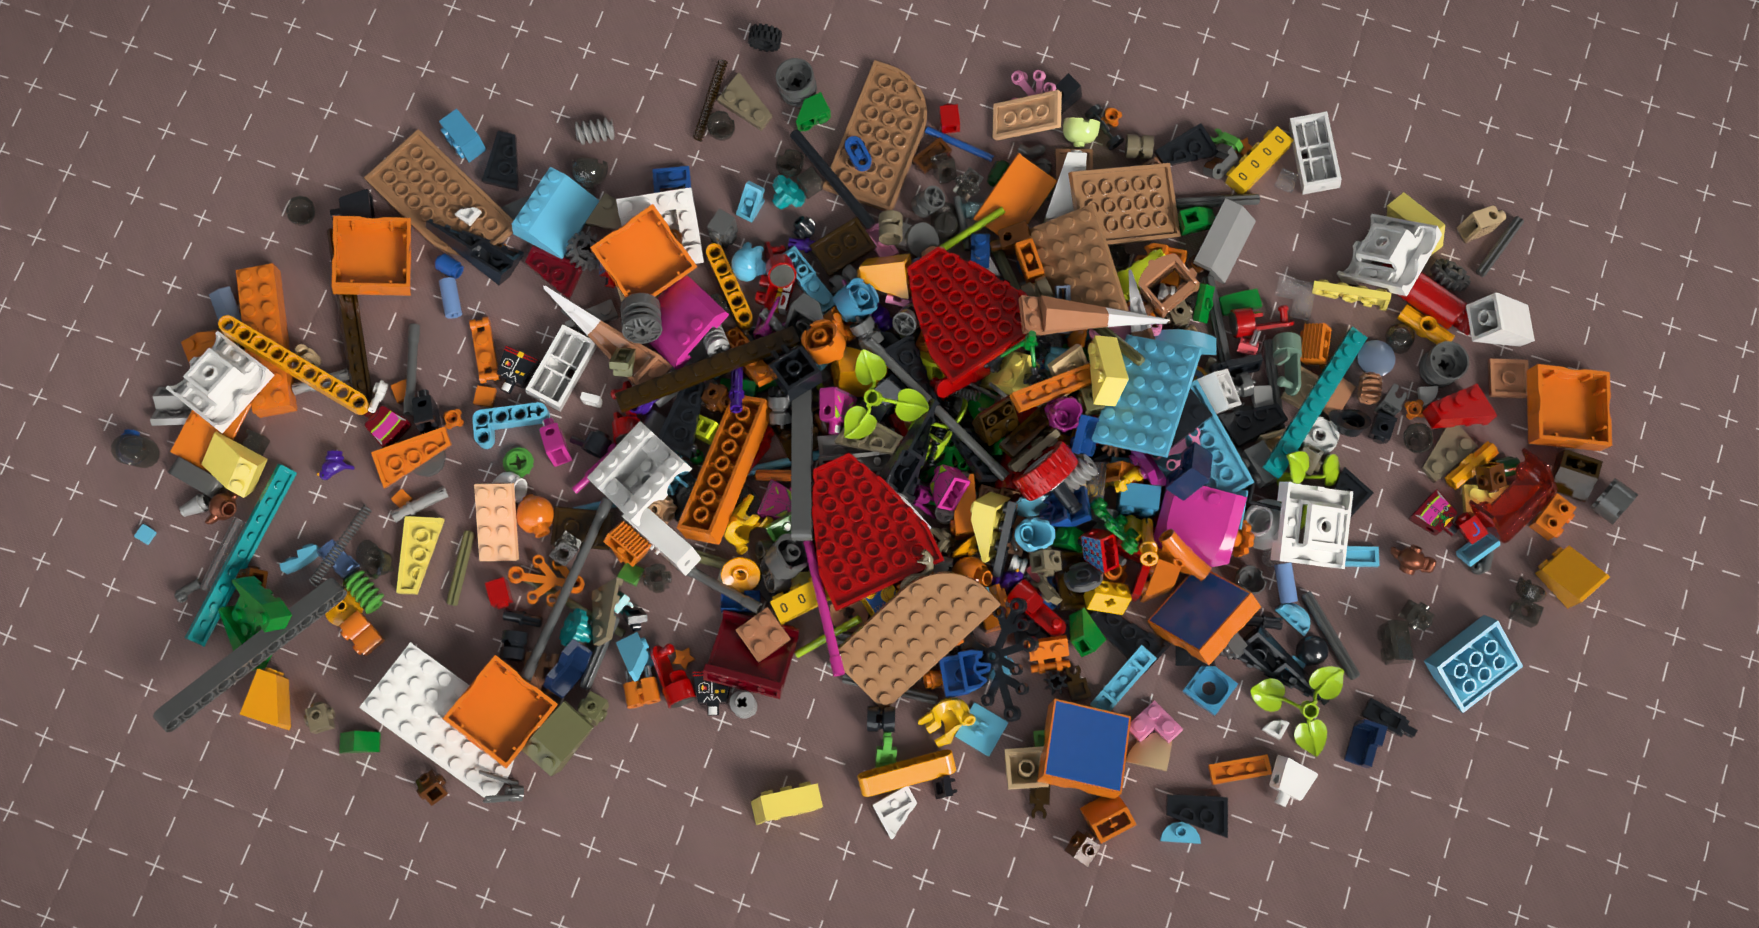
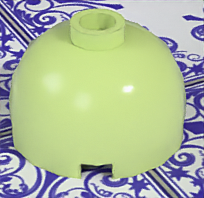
M1070 117L1065 118L1063 121L1064 136L1068 141L1073 142L1075 147H1084L1085 144L1093 142L1098 136L1100 122L1097 120L1089 119L1088 121L1084 120V118Z

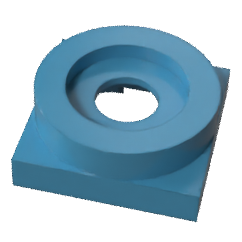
M1200 666L1182 692L1190 697L1196 705L1215 716L1238 683L1216 666ZM1205 682H1212L1215 685L1216 691L1213 695H1206L1203 692L1202 686Z

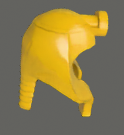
M748 494L733 510L724 532L725 539L728 543L735 546L736 552L739 555H743L748 550L746 544L750 541V532L757 527L765 528V526L773 521L772 517L767 516L761 522L758 515L752 514L750 517L746 514L749 505H751L754 499L752 494Z
M949 697L941 700L927 714L919 718L918 724H926V729L929 733H932L941 727V720L943 721L945 734L934 740L938 748L952 742L954 735L962 725L970 726L974 724L976 719L973 714H970V709L964 700L958 697Z

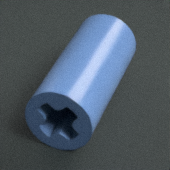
M452 277L439 280L445 317L449 319L458 318L462 315L456 279Z
M1292 562L1275 564L1274 569L1280 604L1298 601Z

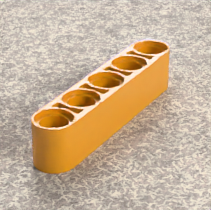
M710 244L706 248L707 258L739 328L743 330L750 329L754 322L752 312L726 255L719 244ZM713 252L720 253L717 257L711 256ZM720 268L727 269L724 273L718 272ZM728 284L734 285L732 289L725 288ZM735 300L742 301L740 305H733ZM743 316L749 317L746 322L740 321Z
M944 749L863 771L857 775L862 795L869 797L953 774L956 771V765L952 751Z

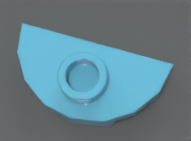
M1284 603L1275 609L1303 636L1307 634L1310 629V618L1302 607L1293 603Z
M1184 822L1170 824L1161 833L1160 841L1201 844L1200 835L1196 829Z

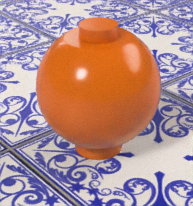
M533 494L526 495L516 508V521L525 532L534 533L536 538L544 537L550 533L549 527L553 524L554 508L544 497L534 496Z
M969 556L958 560L951 571L964 576L967 575L977 580L985 588L992 583L993 579L987 565L977 557Z

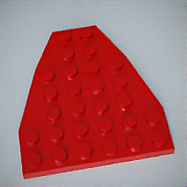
M937 247L907 267L914 310L930 358L952 386L1023 340L1027 335L1022 334L1019 298L1021 295H1028L1021 289L1017 290L1010 286V283L1006 280L1002 281L995 277L994 273L971 260L969 262L959 258V255L949 253L945 249Z
M847 453L813 469L812 517L818 570L822 583L836 611L903 581L904 578L911 574L924 571L926 565L917 563V560L923 557L921 551L924 549L932 555L934 566L944 561L935 539L924 520L901 499L879 475L877 476L852 454Z

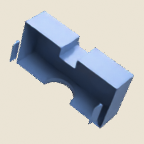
M332 539L317 551L318 556L325 559V556H328L327 553L330 552L336 542ZM343 551L340 552L341 555H337L336 561H331L334 562V571L346 580L360 566L351 556H348Z

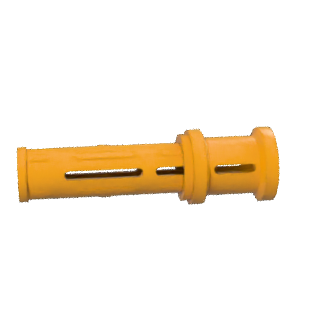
M1144 518L1140 523L1142 530V543L1140 544V552L1142 554L1140 560L1143 565L1153 566L1158 562V554L1156 553L1158 546L1154 541L1153 521L1148 518V523H1146V518Z

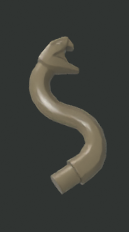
M926 549L921 551L923 557L917 560V563L926 565L925 570L904 578L899 590L914 579L933 572V557Z

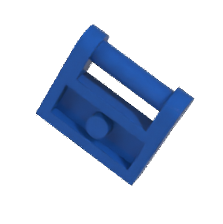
M689 166L652 169L654 193H659L661 188L683 186L691 188Z

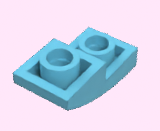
M314 544L304 545L303 549L297 550L298 558L291 557L286 559L285 562L280 563L281 571L288 575L302 569L318 557L317 551L321 548Z

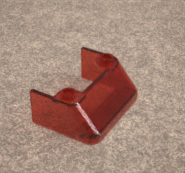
M1526 448L1522 449L1525 461L1520 462L1516 467L1517 479L1491 504L1488 501L1480 502L1479 504L1473 500L1469 501L1473 513L1480 522L1502 543L1509 542L1554 498L1558 490L1549 464Z

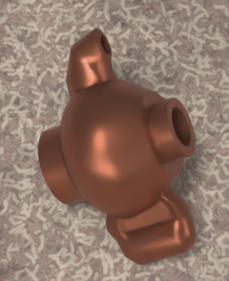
M228 490L226 494L220 493L212 497L209 502L210 515L205 520V523L213 524L218 520L224 521L234 516L237 509L236 499L239 495Z
M1412 544L1403 550H1399L1396 547H1391L1390 549L1391 555L1398 559L1401 564L1399 570L1406 574L1414 575L1416 570L1431 573L1436 566V560L1431 557H1425L1422 548Z

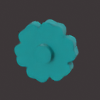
M778 175L773 180L772 186L776 193L773 195L772 202L776 207L784 209L790 204L795 207H801L804 204L806 196L797 183L783 175Z
M575 608L573 613H569L564 621V626L560 630L559 639L561 640V645L567 646L573 639L582 643L591 641L593 638V628L587 622L588 616H586V611Z

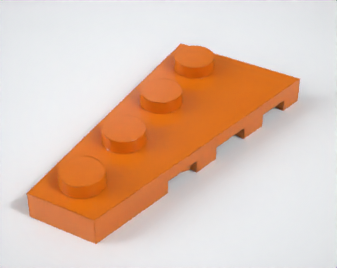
M442 427L371 452L383 488L386 489L450 447L452 443L446 427Z

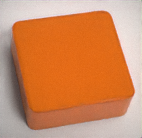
M400 489L391 498L399 508L406 505V502L413 501L403 489Z

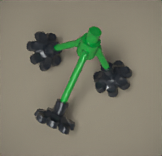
M1029 331L1025 339L1007 349L984 365V367H990L992 373H998L1001 370L1000 364H1002L1004 356L1022 346L1027 350V354L1031 355L1032 362L1030 367L1031 373L1024 375L1023 384L1029 383V385H1033L1036 382L1039 383L1048 379V376H1046L1045 372H1039L1036 359L1040 358V354L1046 357L1048 354L1046 349L1051 347V343L1045 342L1047 339L1045 335H1041L1038 338L1035 331Z

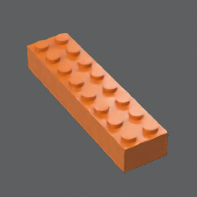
M273 263L236 270L242 323L290 351L280 270ZM244 334V339L248 338L250 334ZM266 343L259 344L257 348H264ZM245 348L246 353L274 374L273 378L251 401L252 412L259 418L297 411L296 395H294L291 386L294 383L293 376ZM276 353L274 358H280L282 353Z
M744 396L742 399L743 409L740 413H733L730 410V405L726 408L677 525V529L685 538L720 544L769 424V413L772 412V409L769 408L766 399Z

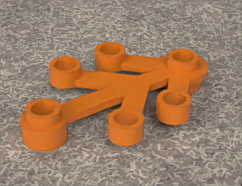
M535 555L532 564L534 567L539 568L544 575L524 573L521 567L514 566L508 572V579L515 584L521 581L543 584L527 594V602L535 604L540 596L555 586L563 587L570 571L564 565V561L561 558H555L552 561V568L555 571H560L564 578H557L545 563L544 557L542 555ZM540 559L542 563L537 564L535 560ZM560 562L561 566L557 567L554 563ZM518 574L519 578L514 579L512 576ZM578 576L575 582L578 586L573 587L571 593L577 594L584 589L585 583L581 576ZM561 589L555 594L552 593L547 596L546 603L548 606H554L555 602L552 603L549 599L554 598L557 600ZM535 595L536 599L531 600L529 596Z

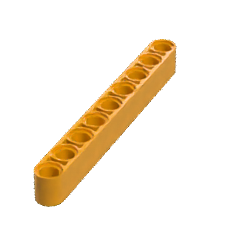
M225 315L219 319L218 326L229 339L355 414L363 415L368 412L369 403L362 393L236 318ZM228 324H233L232 328L225 329ZM250 334L248 338L241 339L242 335ZM266 343L264 348H257L259 344ZM282 353L280 358H274V355ZM292 363H299L297 367L290 368ZM309 372H315L313 377H306ZM325 382H331L329 387H322ZM341 392H348L345 397H338ZM358 401L364 402L361 407H355Z

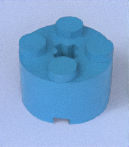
M861 278L851 280L833 297V302L836 304L845 322H856V316L864 319L878 308L879 297L876 290L870 283L865 284L862 282L864 280Z

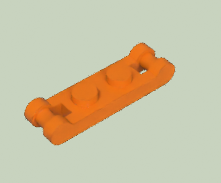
M482 317L481 320L477 321L476 319L469 320L480 383H487V380L492 379L494 381L500 380L497 375L498 363L489 317ZM484 327L485 331L479 332L478 328ZM492 369V372L486 373L485 370Z

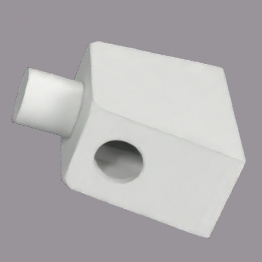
M1278 755L1269 783L1270 787L1279 791L1274 802L1286 807L1290 798L1301 801L1318 774L1288 757Z

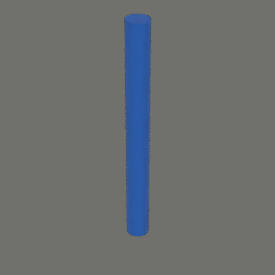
M929 126L925 130L926 134L935 138L941 137L945 142L989 162H992L994 155Z

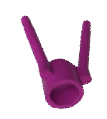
M780 296L777 297L762 325V318L758 317L757 325L753 332L755 339L772 334V327L768 324L781 299Z
M917 485L914 493L916 499L912 504L919 507L933 519H936V515L922 505L929 503L930 500L934 501L933 496L929 493L930 487Z

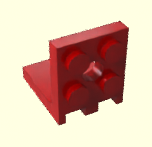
M1116 536L1118 554L1141 564L1130 593L1131 601L1136 602L1141 596L1151 566L1141 563V543L1138 545L1139 551L1131 555L1122 548L1121 543L1123 541Z

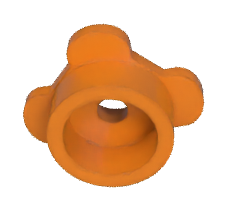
M1108 107L1105 109V115L1101 120L1115 128L1119 125L1118 121L1122 117V113L1115 108Z
M1421 399L1412 402L1407 401L1404 405L1407 411L1406 417L1409 420L1415 417L1423 418L1424 402Z
M460 409L444 412L443 417L447 429L463 426L464 421L461 418L462 411Z

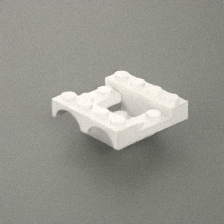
M692 188L616 199L621 226L654 204L670 230L677 229L681 232L683 236L682 245L695 264L704 262Z
M1372 214L1370 216L1371 226L1367 236L1361 242L1356 241L1354 243L1353 258L1349 267L1343 272L1338 271L1337 275L1343 283L1357 286L1359 283L1388 288L1390 293L1407 296L1439 242L1442 233L1436 225ZM1378 261L1392 264L1393 268L1374 265L1371 262Z
M217 331L215 333L216 341L212 349L208 348L200 357L194 356L189 362L190 369L183 376L184 379L176 385L167 386L166 389L223 433L273 378L274 374Z
M639 421L587 478L639 527L641 524L640 518L645 508L649 507L654 501H663L668 495L667 489L674 480V477L684 471L690 472L692 468Z
M1279 482L1277 501L1282 502L1278 539L1272 542L1270 560L1345 569L1353 491L1294 484L1292 482ZM1303 505H1308L1304 541L1302 544L1298 543ZM1324 521L1327 525L1325 531L1322 530V523Z

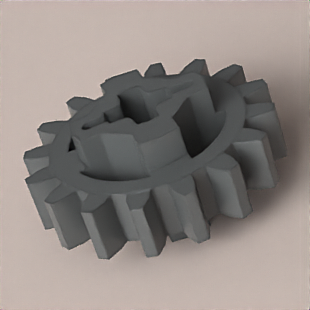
M581 231L579 234L575 233L568 240L566 250L569 252L566 256L572 258L570 263H576L575 268L581 266L582 271L588 268L590 272L594 268H599L600 262L597 258L594 260L595 255L590 249L591 246L600 241L596 239L597 234L591 236L590 231L586 234Z
M1437 259L1430 268L1431 274L1435 276L1434 279L1440 285H1444L1446 289L1453 292L1457 290L1461 293L1471 283L1469 280L1470 276L1466 275L1467 271L1462 266H1458L1455 262L1448 259Z

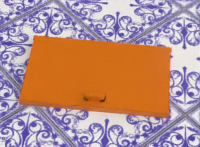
M1018 153L973 219L979 221L1002 206L1005 213L985 225L986 228L998 235L999 230L1026 220L1028 224L1057 183V180Z
M249 403L223 433L192 410L170 452L210 473L201 464L214 433L217 431L234 440L252 404Z

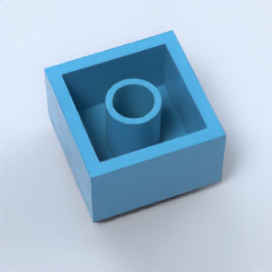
M455 109L439 121L442 126L440 131L445 136L444 138L450 146L456 149L455 151L461 159L465 158L470 163L486 151L480 136L458 109Z
M1130 483L1126 484L1128 490L1117 492L1115 510L1123 516L1133 514L1139 515V518L1151 519L1159 510L1161 486Z

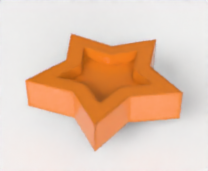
M1248 137L1240 140L1244 146L1240 152L1242 156L1251 151L1252 148L1248 142Z
M688 647L683 651L675 650L677 657L673 664H680L686 670L688 664L695 661L690 655V648Z

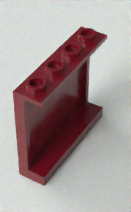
M723 610V619L708 664H705L703 670V680L780 699L799 639V629L791 625H781L791 640L758 663L736 632L737 628L754 616H745L735 611Z

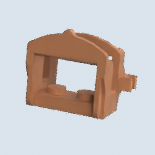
M1176 254L1164 255L1156 260H1149L1148 266L1139 279L1140 294L1148 303L1144 306L1147 315L1154 311L1161 318H1165L1167 313L1193 292L1199 290L1200 282L1195 278L1197 272L1193 268L1188 270ZM1175 270L1185 282L1177 288L1175 294L1167 295L1161 303L1150 290Z

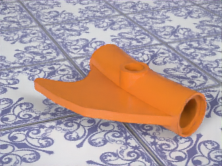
M1168 529L1160 535L1159 541L1162 543V549H1157L1158 559L1181 567L1180 572L1193 575L1200 581L1206 578L1212 567L1196 555L1173 529Z

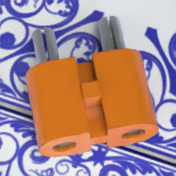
M650 665L644 667L646 678L636 682L633 681L629 672L625 671L627 683L623 684L628 709L661 701L657 677H652Z

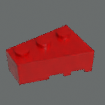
M1478 384L1432 402L1422 411L1431 429L1455 427L1457 425H1488L1497 417L1496 412Z

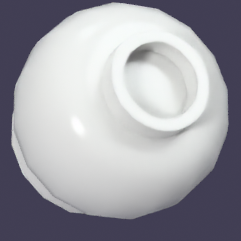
M503 472L492 482L514 483L516 503H520L527 494L528 486L526 480L513 472Z

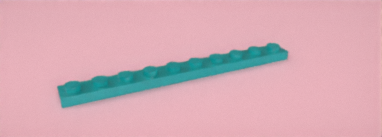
M1351 327L1264 463L1262 468L1277 479L1283 475L1289 465L1286 455L1298 451L1368 337L1356 328Z
M281 464L276 466L184 638L205 647L220 619L218 609L226 607L236 589L232 579H236L239 570L246 569L297 474L293 470Z

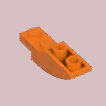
M738 327L725 332L730 349L750 342ZM762 359L743 366V372L759 388L774 380L770 375L768 365Z

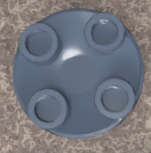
M1371 340L1364 343L1357 354V360L1364 372H1375L1383 376L1393 369L1395 354L1387 343L1380 340Z

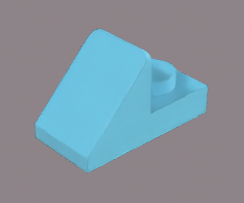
M748 181L745 184L736 215L752 223L765 202V199L762 198L765 188Z

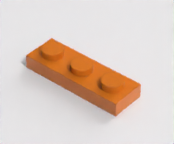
M1268 754L1208 765L1212 785L1272 774Z

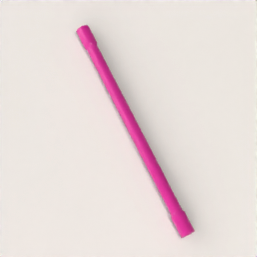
M813 540L803 541L830 655L832 673L834 677L845 674L844 666L839 654L824 585L819 576Z

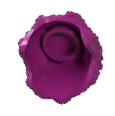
M1072 396L1053 399L1047 402L1045 407L1049 425L1062 430V432L1077 428L1079 417L1083 412L1081 404Z

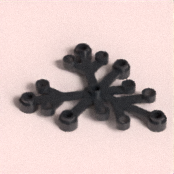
M1023 598L1011 600V611L1007 618L1006 609L1003 606H999L992 612L994 617L998 618L1001 628L1000 635L994 646L988 648L976 641L972 631L964 638V643L955 646V652L953 650L949 652L955 655L971 647L977 651H983L984 655L979 659V662L991 663L990 672L981 675L987 679V682L981 687L988 685L993 668L995 677L987 694L981 697V703L984 706L993 705L994 697L998 688H1000L1005 705L1004 718L1009 722L1018 721L1021 717V710L1018 706L1013 705L1008 685L1013 687L1019 695L1027 694L1029 686L1003 672L1002 666L1008 668L1014 676L1023 673V666L1021 664L1014 663L1005 658V656L1023 650L1025 652H1034L1039 647V641L1036 637L1026 636L1022 639L1021 643L1003 648L1009 634L1017 631H1026L1029 628V622L1026 619H1018L1014 623L1018 614H1022L1027 610V602ZM1016 602L1019 604L1018 609H1015ZM999 608L1001 609V615L997 613ZM1022 621L1024 622L1023 629L1020 627V623ZM1027 641L1030 642L1029 648L1026 646ZM993 652L996 655L995 659H992ZM1015 666L1019 669L1017 673L1014 671ZM1021 685L1024 686V692L1020 691ZM986 697H989V703L986 702ZM1010 710H1011L1012 713H1013V716H1012V717L1009 716V711H1010Z

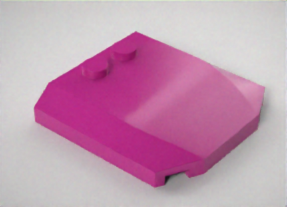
M688 275L668 287L657 298L661 306L662 333L658 339L650 342L676 370L683 368L691 359V356L688 354L713 326L717 329L729 315Z
M1202 486L1183 501L1166 489L1154 533V541L1157 543L1158 548L1162 549V543L1159 541L1160 535L1168 529H1173L1183 542L1209 566L1216 567L1229 564L1247 497Z

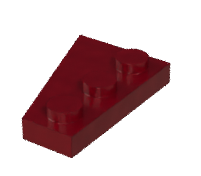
M532 246L525 261L528 267L570 300L583 272L581 266L575 268V262L570 263L569 259H560Z

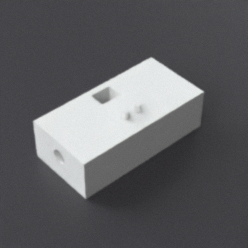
M1328 112L1290 118L1289 131L1291 138L1294 140L1292 145L1302 194L1340 188L1342 179ZM1307 153V159H1302L1301 154Z
M562 325L526 388L527 395L561 412L594 354L597 345L590 338ZM570 369L575 371L572 378L567 377Z
M648 507L645 508L641 515L639 527L625 514L622 515L624 520L633 527L634 531L651 544L650 549H656L654 552L656 555L660 553L685 576L701 560L694 548Z

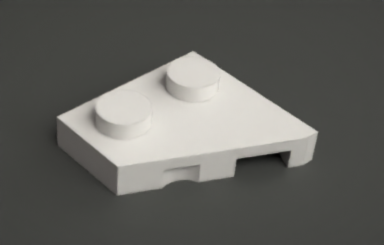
M906 786L872 804L890 839L895 837L917 802L909 787Z

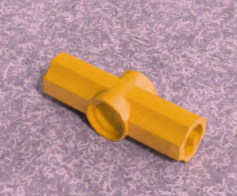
M1408 304L1397 317L1398 320L1414 329L1419 337L1427 338L1436 345L1444 341H1452L1455 335L1438 325L1433 317L1423 315ZM1422 324H1426L1429 330L1424 329Z
M1489 441L1484 443L1474 453L1469 454L1463 459L1457 468L1446 475V483L1451 488L1457 490L1468 479L1476 475V466L1490 462L1499 454L1497 447Z

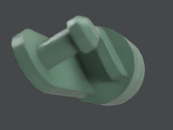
M1283 332L1275 335L1272 339L1274 364L1280 366L1285 363V377L1280 376L1277 379V386L1285 387L1287 395L1295 396L1301 388L1300 357L1302 356V342L1298 334Z

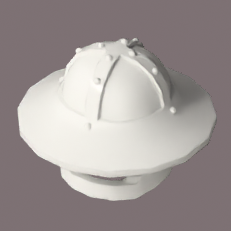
M1264 499L1257 501L1281 507V503L1277 500ZM1251 505L1248 508L1243 519L1251 525L1250 532L1255 536L1253 545L1255 549H1271L1273 540L1277 541L1281 511L1257 505Z

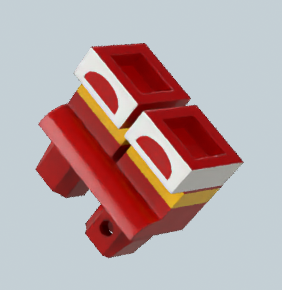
M761 275L759 284L768 289L767 293L757 291L755 302L771 310L777 297L780 296L781 299L774 312L787 315L795 281L788 287L778 288L769 282L767 275Z

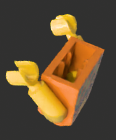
M1118 461L1103 465L1101 480L1099 484L1090 487V493L1092 497L1103 494L1101 488L1105 489L1108 486H1115L1116 492H1124L1128 490L1126 484L1138 483L1149 485L1150 481L1147 478L1143 479L1138 470L1140 468L1138 465L1134 466V464Z

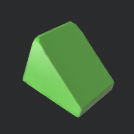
M627 563L623 566L617 577L636 587L645 569L636 565L632 567Z

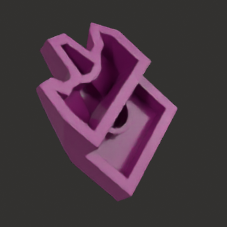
M1130 450L1131 455L1129 457L1134 466L1138 465L1140 467L1138 470L1143 479L1147 478L1152 485L1166 486V477L1150 454Z

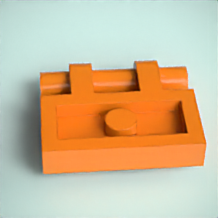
M1066 635L1038 639V649L1034 652H1028L1030 661H1037L1036 665H1030L1031 673L1039 672V674H1043L1050 670L1063 671V668H1070V661H1062L1061 658L1069 656L1068 638ZM1055 658V662L1044 663V659Z

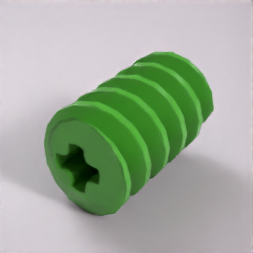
M362 570L349 576L342 585L346 586L347 591H351V596L355 597V601L360 603L361 608L365 609V613L370 614L382 606L383 602L381 599L384 597V594L376 595L379 588L371 589L374 586V582L367 584L370 578L369 576L362 578L365 574Z

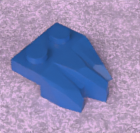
M1081 414L1079 424L1075 428L1077 429L1076 435L1070 441V448H1072L1071 451L1073 453L1093 456L1096 450V443L1093 442L1092 437L1099 418Z
M1081 486L1078 490H1074V495L1078 498V502L1082 504V508L1077 513L1069 514V511L1065 509L1056 496L1050 493L1043 501L1049 506L1040 510L1039 517L1048 519L1050 525L1056 527H1075L1092 520L1087 488Z
M969 650L958 652V655L943 657L939 661L946 698L969 694L987 682V679L981 675L990 672L991 663L979 662L983 651Z

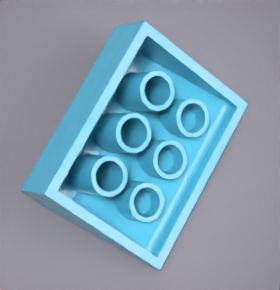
M550 167L512 222L513 234L563 259L568 251L566 250L568 240L575 233H580L599 200L566 174Z
M1486 615L1480 617L1424 660L1433 678L1462 713L1523 667L1499 621Z

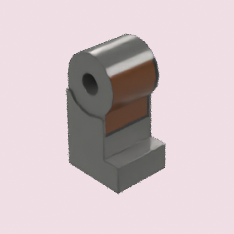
M1222 143L1217 147L1218 153L1211 161H1207L1203 167L1205 176L1217 180L1221 179L1240 160L1232 146Z

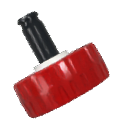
M1058 441L1053 446L1042 450L1043 454L1035 460L1032 458L1027 462L1028 466L1021 472H1017L1012 481L1028 501L1035 500L1052 491L1065 509L1069 511V514L1073 515L1082 508V504L1078 502V498L1063 480L1076 468L1078 459L1063 441Z

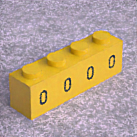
M1278 126L1273 131L1271 129L1268 130L1263 136L1264 140L1261 143L1257 142L1251 148L1252 152L1249 155L1245 154L1239 160L1240 164L1236 168L1233 166L1226 175L1228 177L1225 183L1236 193L1245 194L1291 147L1294 140Z
M811 577L808 579V583L801 585V583L796 584L790 588V592L786 594L781 592L772 597L773 600L770 603L781 625L818 607ZM824 587L825 594H826V598H827V602H828V601H830V598H829V595H828V593H827V591H826V589H825V587Z

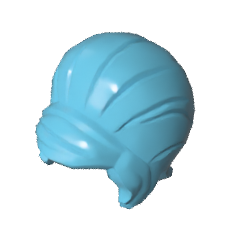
M746 242L734 254L732 258V271L736 278L748 282L752 281L756 276L766 273V263L762 260V252L764 251L762 246L752 248V244Z
M1031 516L1023 519L1017 525L1014 537L1017 544L1023 550L1036 552L1053 544L1055 528L1050 525L1048 520Z

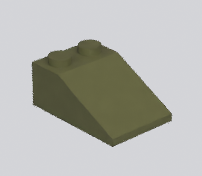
M563 701L532 735L522 751L547 774L553 776L562 771L594 726L570 704Z

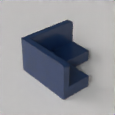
M1196 442L1191 444L1182 452L1180 466L1167 475L1165 489L1181 500H1186L1210 481L1212 453Z
M573 639L561 652L558 663L547 674L543 686L560 698H564L584 675L592 651Z
M1367 719L1355 722L1344 760L1364 768L1372 767L1378 747L1383 746L1388 727Z

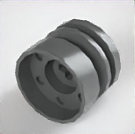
M800 58L787 59L780 64L775 75L780 95L785 103L790 106L801 107L804 99L817 93L818 88L813 69L807 61Z
M636 293L629 295L621 302L620 311L623 336L628 341L639 344L650 343L658 339L662 333L659 300L648 293Z
M1444 341L1434 346L1421 357L1419 373L1422 379L1430 386H1438V388L1449 386L1467 372L1469 356L1460 344L1453 341Z

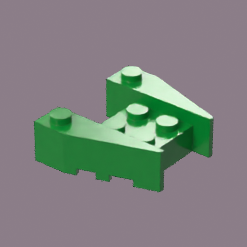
M255 576L232 579V583L239 592L240 597L236 605L222 607L218 611L233 651L260 630L270 632L287 627L292 614L282 599L279 597L275 598L270 589L263 588L261 586L262 582ZM272 655L253 670L266 668Z

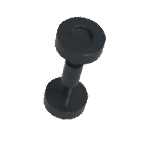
M1100 104L1094 105L1086 111L1085 117L1087 120L1096 118L1100 122L1101 130L1110 138L1106 143V147L1109 150H1113L1123 143L1124 138L1121 134L1112 136L1106 122L1098 116L1103 111Z

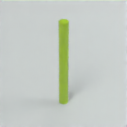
M1001 206L940 246L944 247L945 250L950 249L1005 213L1004 209Z
M857 615L834 628L835 637L861 623L860 616ZM825 634L796 650V657L799 658L826 643Z

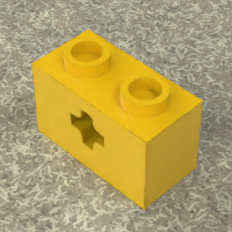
M1104 580L1098 587L1085 592L1083 595L1088 610L1119 615L1124 614L1132 599L1128 585Z

